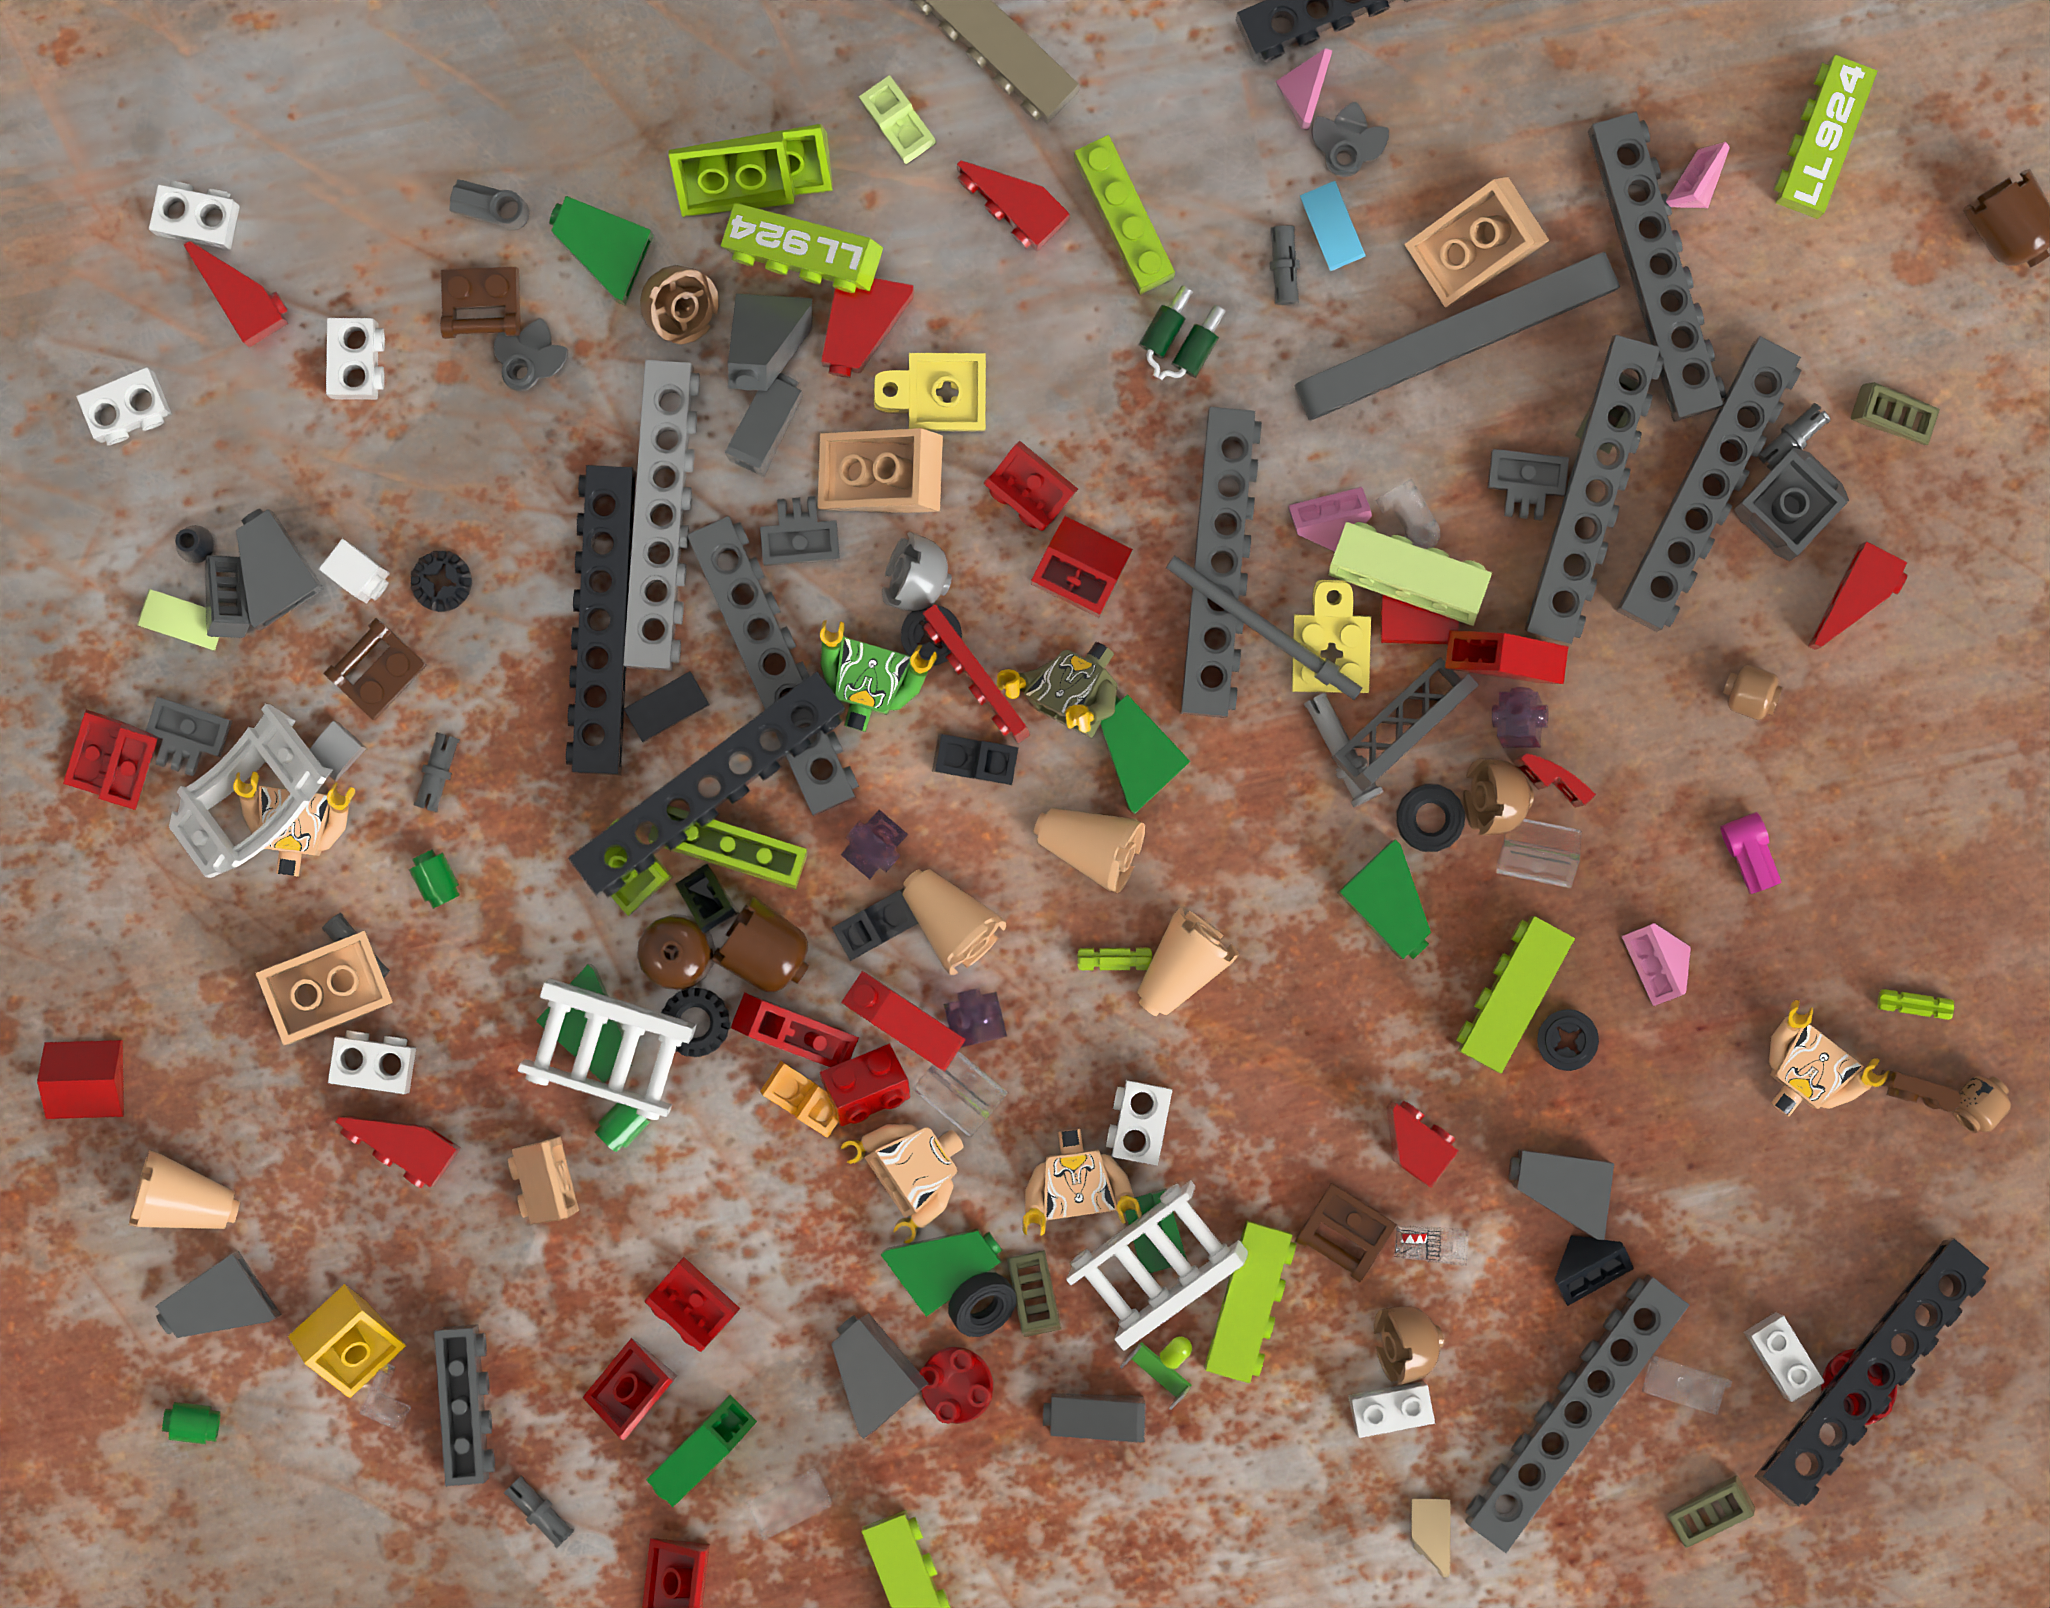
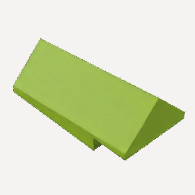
M822 124L669 150V159L682 217L732 211L734 202L754 208L795 204V195L832 191L833 187L828 137Z

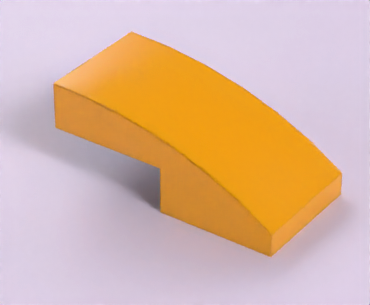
M780 1061L760 1090V1093L828 1138L838 1124L836 1110L826 1090L788 1064Z

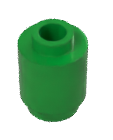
M432 849L412 859L415 866L410 868L409 872L424 901H429L432 909L460 896L456 888L459 883L444 853L436 856Z
M617 1102L598 1122L600 1126L594 1132L608 1147L617 1153L622 1147L627 1148L650 1124L651 1120L636 1113L637 1108Z
M174 1402L172 1409H165L162 1432H169L168 1439L171 1441L206 1445L207 1441L216 1442L221 1411L212 1410V1406Z

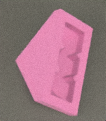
M1323 49L1276 81L1302 129L1309 130L1333 50Z
M1723 142L1697 150L1666 200L1670 207L1708 208L1730 149L1728 144Z
M1362 487L1288 505L1297 534L1334 552L1346 522L1352 524L1356 522L1366 523L1372 516Z
M1655 923L1622 936L1653 1006L1686 993L1690 946Z

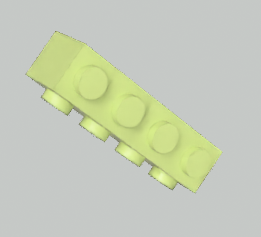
M1346 522L1328 575L1474 626L1492 572L1486 571L1483 565L1474 561L1466 560L1460 562L1449 558V555L1440 549L1428 548L1426 550L1413 545L1412 541L1403 536L1392 535L1389 537L1377 533L1374 527L1366 523L1356 522L1352 524Z

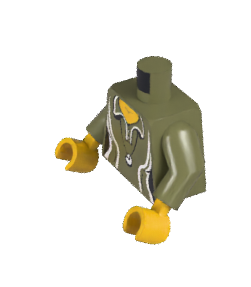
M1099 642L1094 643L1085 658L1067 649L1062 651L1055 659L1035 670L1018 673L1011 669L1000 671L997 674V687L999 690L1005 689V695L1010 699H1016L1020 691L1024 692L1025 697L1038 712L1092 739L1101 721L1112 716L1115 712L1117 683L1105 669L1114 653Z

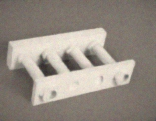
M550 978L544 982L540 998L549 1000L548 1006L551 1009L535 1062L524 1059L519 1065L518 1071L527 1074L525 1079L540 1085H548V1082L551 1081L637 1108L636 1113L645 1118L658 1120L659 1116L666 1117L671 1110L672 1104L660 1101L673 1056L677 1046H681L682 1042L689 1043L692 1040L697 1024ZM571 1007L585 1011V1018L588 1019L572 1073L550 1067L565 1013L570 1012ZM608 1019L623 1023L622 1029L625 1031L609 1084H605L586 1077L602 1024L607 1023ZM646 1030L659 1034L658 1040L662 1043L646 1095L643 1096L623 1088L639 1035H644Z
M1191 1180L1182 1187L1178 1184L1170 1187L1160 1196L1162 1202L1142 1215L1140 1219L1131 1223L1092 1253L1086 1249L1070 1262L1072 1267L1066 1279L1068 1283L1073 1285L1085 1276L1120 1319L1118 1321L1120 1326L1116 1333L1115 1341L1123 1350L1129 1348L1245 1264L1248 1251L1239 1240L1230 1247L1226 1243L1221 1244L1187 1202L1191 1199L1196 1187ZM1173 1211L1178 1214L1210 1254L1208 1256L1210 1261L1199 1269L1196 1265L1191 1266L1157 1224ZM1143 1233L1148 1236L1180 1276L1178 1278L1180 1283L1170 1290L1166 1287H1160L1127 1246V1244ZM1114 1254L1149 1296V1305L1140 1312L1136 1308L1131 1309L1097 1267Z

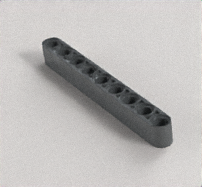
M1602 252L1296 383L1294 387L1308 420L1311 421L1619 289L1620 285L1606 252Z

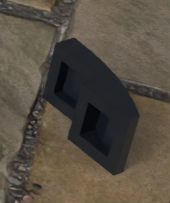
M938 734L932 772L1012 785L1019 747Z
M904 888L832 927L850 961L918 924L902 895Z

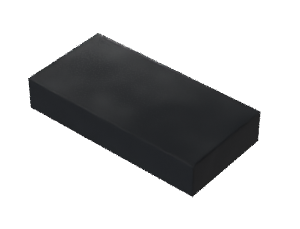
M689 671L624 708V711L644 743L710 704L693 674Z

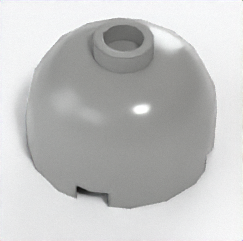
M908 532L909 540L901 538L890 557L885 576H892L890 589L882 587V597L886 605L906 611H918L932 605L940 595H946L951 585L952 576L948 573V562L944 551L928 538Z

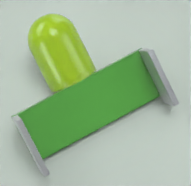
M1176 1337L1160 1352L1159 1358L1141 1342L1124 1360L1120 1368H1123L1132 1359L1176 1397L1169 1408L1171 1410L1187 1394L1192 1386L1174 1370L1190 1356L1192 1344L1185 1337Z

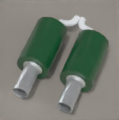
M1185 286L1180 287L1169 307L1165 305L1160 306L1139 342V346L1147 351L1149 364L1154 367L1153 375L1161 380L1166 376L1179 378L1184 374L1194 378L1197 377L1219 339L1214 334V331L1226 312L1223 308L1214 305L1202 326L1198 324L1193 325L1172 361V365L1180 371L1165 370L1160 373V367L1153 360L1152 355L1161 359L1164 358L1186 320L1180 313L1193 292Z

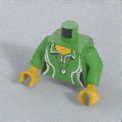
M827 620L822 622L820 638L822 640L820 665L826 684L839 701L850 704L844 726L866 732L872 711L888 715L890 710L896 711L904 707L920 692L928 670H930L937 659L935 651L930 660L922 659L919 655L922 645L917 646L912 656H907L843 637L845 626L841 621L839 630L835 633L829 632L826 629Z

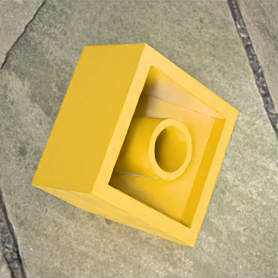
M345 1284L288 1336L303 1362L349 1398L406 1347L402 1339L368 1302Z

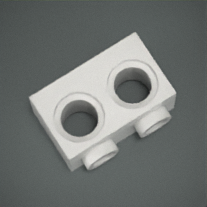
M171 181L170 187L158 185L149 230L156 236L186 242L191 241L196 244L231 250L240 206L233 199H230L231 194L228 192L208 189L207 194L193 192L192 185ZM174 202H184V214L177 219H170L168 216L169 207ZM213 209H221L223 213L221 222L213 227L207 226L205 218L208 212Z
M327 318L326 395L331 399H378V390L384 389V368L378 366V351H384L385 334L384 329L378 328V323L373 318ZM354 331H363L366 336L363 346L358 349H350L347 344L349 335ZM354 369H363L365 372L364 382L358 387H349L347 383L348 374Z
M148 367L76 396L93 439L100 443L106 441L107 445H113L126 440L129 437L127 432L142 427L143 431L156 428L164 423V417L172 414L155 372ZM143 392H150L152 396L150 407L144 411H138L135 407L137 396ZM106 407H114L116 419L112 424L103 426L100 422L102 410Z
M344 539L338 543L319 568L320 571L346 591L365 603L370 598L377 600L389 584L385 579L390 573Z
M346 1030L345 1037H335L328 1083L400 1094L410 1093L416 1047L406 1046L407 1039L384 1036L383 1043L368 1041L369 1033ZM352 1047L358 1049L363 1055V1063L356 1070L349 1068L345 1063V1054ZM389 1053L396 1054L401 1060V1069L396 1075L386 1073L383 1068V1059Z
M1126 1080L1125 1088L1117 1086L1113 1109L1120 1110L1117 1125L1110 1124L1106 1147L1113 1148L1112 1157L1158 1166L1172 1089ZM1138 1092H1146L1152 1097L1153 1105L1147 1113L1138 1114L1131 1108V1099ZM1139 1130L1144 1134L1145 1144L1142 1149L1133 1152L1124 1147L1123 1139L1127 1132Z
M1775 1312L1744 1331L1753 1349L1785 1399L1793 1402L1824 1383L1821 1375L1783 1315Z
M1424 1381L1348 1395L1355 1432L1359 1438L1435 1424L1428 1385Z

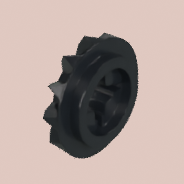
M432 551L419 558L414 569L411 571L410 588L415 598L421 605L432 611L445 612L453 610L460 606L470 593L472 577L469 567L462 558L452 552ZM444 565H446V578L455 583L456 587L451 585L449 587L443 586L441 591H438L437 597H435V584L430 582L426 575H439Z
M933 605L923 610L912 611L903 622L901 641L904 650L909 656H912L918 646L917 644L925 636L920 623L923 621L926 624L928 621L925 619L923 612ZM936 605L962 639L961 626L956 616L947 608ZM942 641L940 642L943 647L941 649L932 642L922 644L919 655L924 660H930L935 651L937 659L932 666H937L948 661L945 656L950 651Z
M1570 1009L1557 1011L1548 1015L1539 1027L1537 1038L1539 1051L1542 1058L1556 1069L1564 1071L1580 1069L1587 1065L1597 1052L1599 1045L1597 1028L1588 1016L1579 1011ZM1558 1026L1566 1033L1581 1030L1573 1040L1578 1051L1577 1054L1568 1047L1554 1050L1558 1046L1557 1043L1561 1041L1560 1032L1557 1029Z

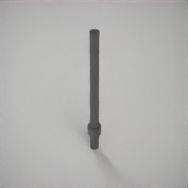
M1175 555L1166 566L1169 571L1315 673L1314 677L1326 686L1330 683L1353 700L1360 694L1362 687L1338 671L1340 667L1328 658L1324 661Z

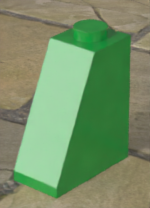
M565 196L563 204L557 203L550 216L549 224L553 226L552 233L619 304L626 306L654 235L652 231Z
M1128 694L1122 700L1116 695L1115 712L1112 716L1101 721L1100 728L1128 810L1134 815L1191 761Z
M1394 839L1337 893L1399 959H1404L1407 955L1414 959L1429 945L1425 938L1431 931L1401 844Z
M587 964L570 983V985L608 996L598 970L592 964ZM548 1007L536 1020L544 1029L551 1007ZM571 1007L570 1012L565 1013L557 1041L576 1058L588 1019L585 1018V1011ZM608 1019L607 1023L602 1024L589 1070L603 1083H607L610 1080L624 1035L620 1022Z
M979 1229L889 1247L881 1252V1256L927 1317L949 1301L953 1293L963 1282L975 1275L988 1272L998 1265L1001 1259L997 1254L1002 1251V1248L990 1232L983 1235Z
M729 1395L655 1469L646 1481L653 1487L654 1492L661 1499L666 1500L674 1507L732 1451L757 1421Z

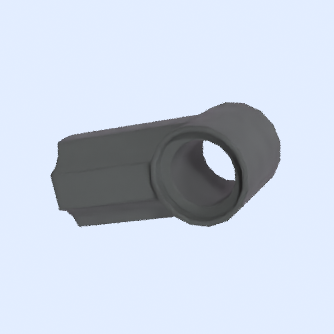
M457 179L455 186H453L449 211L452 213L498 224L508 230H516L523 227L529 218L528 205L516 192L498 190ZM510 201L517 202V213L512 218H502L501 209L503 205Z

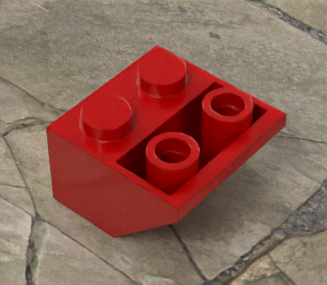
M1064 516L1031 579V585L1099 618L1133 549Z
M1403 1100L1399 1105L1391 1101L1386 1109L1393 1160L1423 1184L1432 1188L1459 1152V1150L1452 1146L1456 1139L1438 1125L1433 1124L1429 1128L1423 1124L1421 1120L1425 1115L1410 1103Z

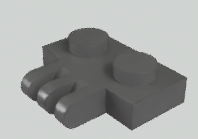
M1492 449L1487 489L1506 490L1504 516L1512 517L1514 502L1520 503L1519 518L1527 519L1529 504H1535L1534 520H1543L1546 495L1565 496L1569 457Z
M809 496L807 499L809 512H802L800 497L792 498L793 513L786 514L787 503L785 499H777L779 525L760 527L764 566L840 560L837 521L818 522L815 496Z
M157 697L146 728V732L163 739L156 765L164 767L171 753L174 754L170 769L179 772L184 758H187L189 760L186 765L185 774L194 776L202 751L221 757L232 720Z

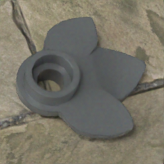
M1352 102L1343 108L1336 116L1334 122L1328 118L1318 116L1313 126L1312 135L1315 145L1326 154L1325 162L1328 169L1339 177L1352 176L1360 170L1363 162L1377 159L1383 153L1389 138L1388 127L1377 126L1367 128L1368 124L1365 115L1357 102ZM1341 152H1346L1350 155L1351 162L1347 165L1340 164L1337 160V155Z
M540 318L524 328L518 336H507L505 332L498 333L494 343L495 356L503 364L502 378L505 384L515 391L529 390L537 383L538 379L554 376L565 364L568 355L566 347L552 345L550 330L546 322ZM522 367H527L526 376L518 379V370Z

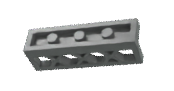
M1440 657L1343 746L1332 759L1364 791L1479 686L1470 674L1461 679L1453 670L1445 669L1446 662ZM1437 670L1453 686L1445 695L1429 694V678ZM1422 685V693H1414ZM1406 699L1422 700V716L1419 719L1403 718V702ZM1429 700L1437 701V702L1429 709ZM1396 709V718L1388 717ZM1380 723L1396 724V740L1392 744L1376 743V727ZM1403 725H1411V726L1403 733ZM1369 734V742H1360ZM1353 748L1369 749V765L1361 773L1345 757ZM1376 749H1377V750H1384V751L1376 758Z

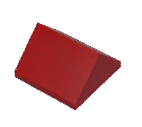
M123 1040L44 1042L37 1084L46 1119L124 1117Z
M631 1338L582 1398L612 1431L624 1441L678 1375Z
M650 1538L642 1608H703L710 1544Z

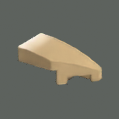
M1412 1499L1410 1503L1411 1541L1415 1544L1414 1549L1420 1555L1423 1554L1438 1569L1437 1572L1442 1577H1449L1450 1500Z

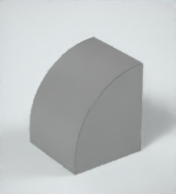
M333 721L318 737L310 751L322 767L333 769L329 776L337 782L367 748L339 722Z

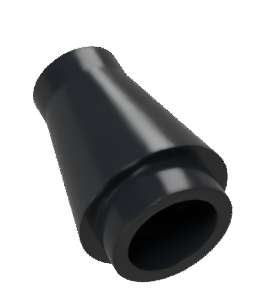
M188 526L179 531L175 538L176 550L179 556L189 563L205 561L206 556H210L214 548V540L211 533L202 526ZM194 536V544L191 547H187L185 545L187 538Z

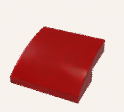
M1382 594L1380 608L1381 643L1448 644L1449 632L1458 631L1459 629L1458 620Z
M86 709L63 784L98 794V799L136 810L158 737L125 722Z
M1526 753L1518 756L1513 761L1538 790L1546 788L1553 783L1575 808L1586 805L1596 796L1579 778L1549 760Z

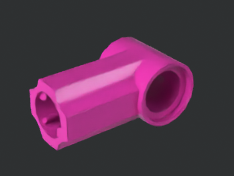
M1758 812L1720 826L1725 845L1730 855L1736 858L1749 894H1754L1782 883L1768 848L1770 842L1766 827Z

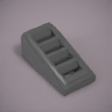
M207 555L205 558L207 636L243 638L249 628L250 620L240 557ZM216 572L235 573V577L216 576ZM217 587L236 588V591L217 590ZM218 603H235L236 607L219 606Z

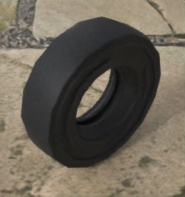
M1424 784L1411 789L1402 798L1397 809L1396 825L1401 837L1411 847L1422 852H1438L1450 847L1460 838L1465 826V811L1461 800L1452 790L1439 784ZM1427 803L1439 805L1445 813L1444 826L1435 833L1422 831L1416 822L1418 809Z
M990 1272L981 1273L971 1277L957 1288L949 1301L948 1314L958 1331L969 1337H981L994 1332L1011 1317L1016 1307V1294L1010 1283L1003 1276ZM988 1296H994L987 1308L974 1314L970 1313L978 1301Z

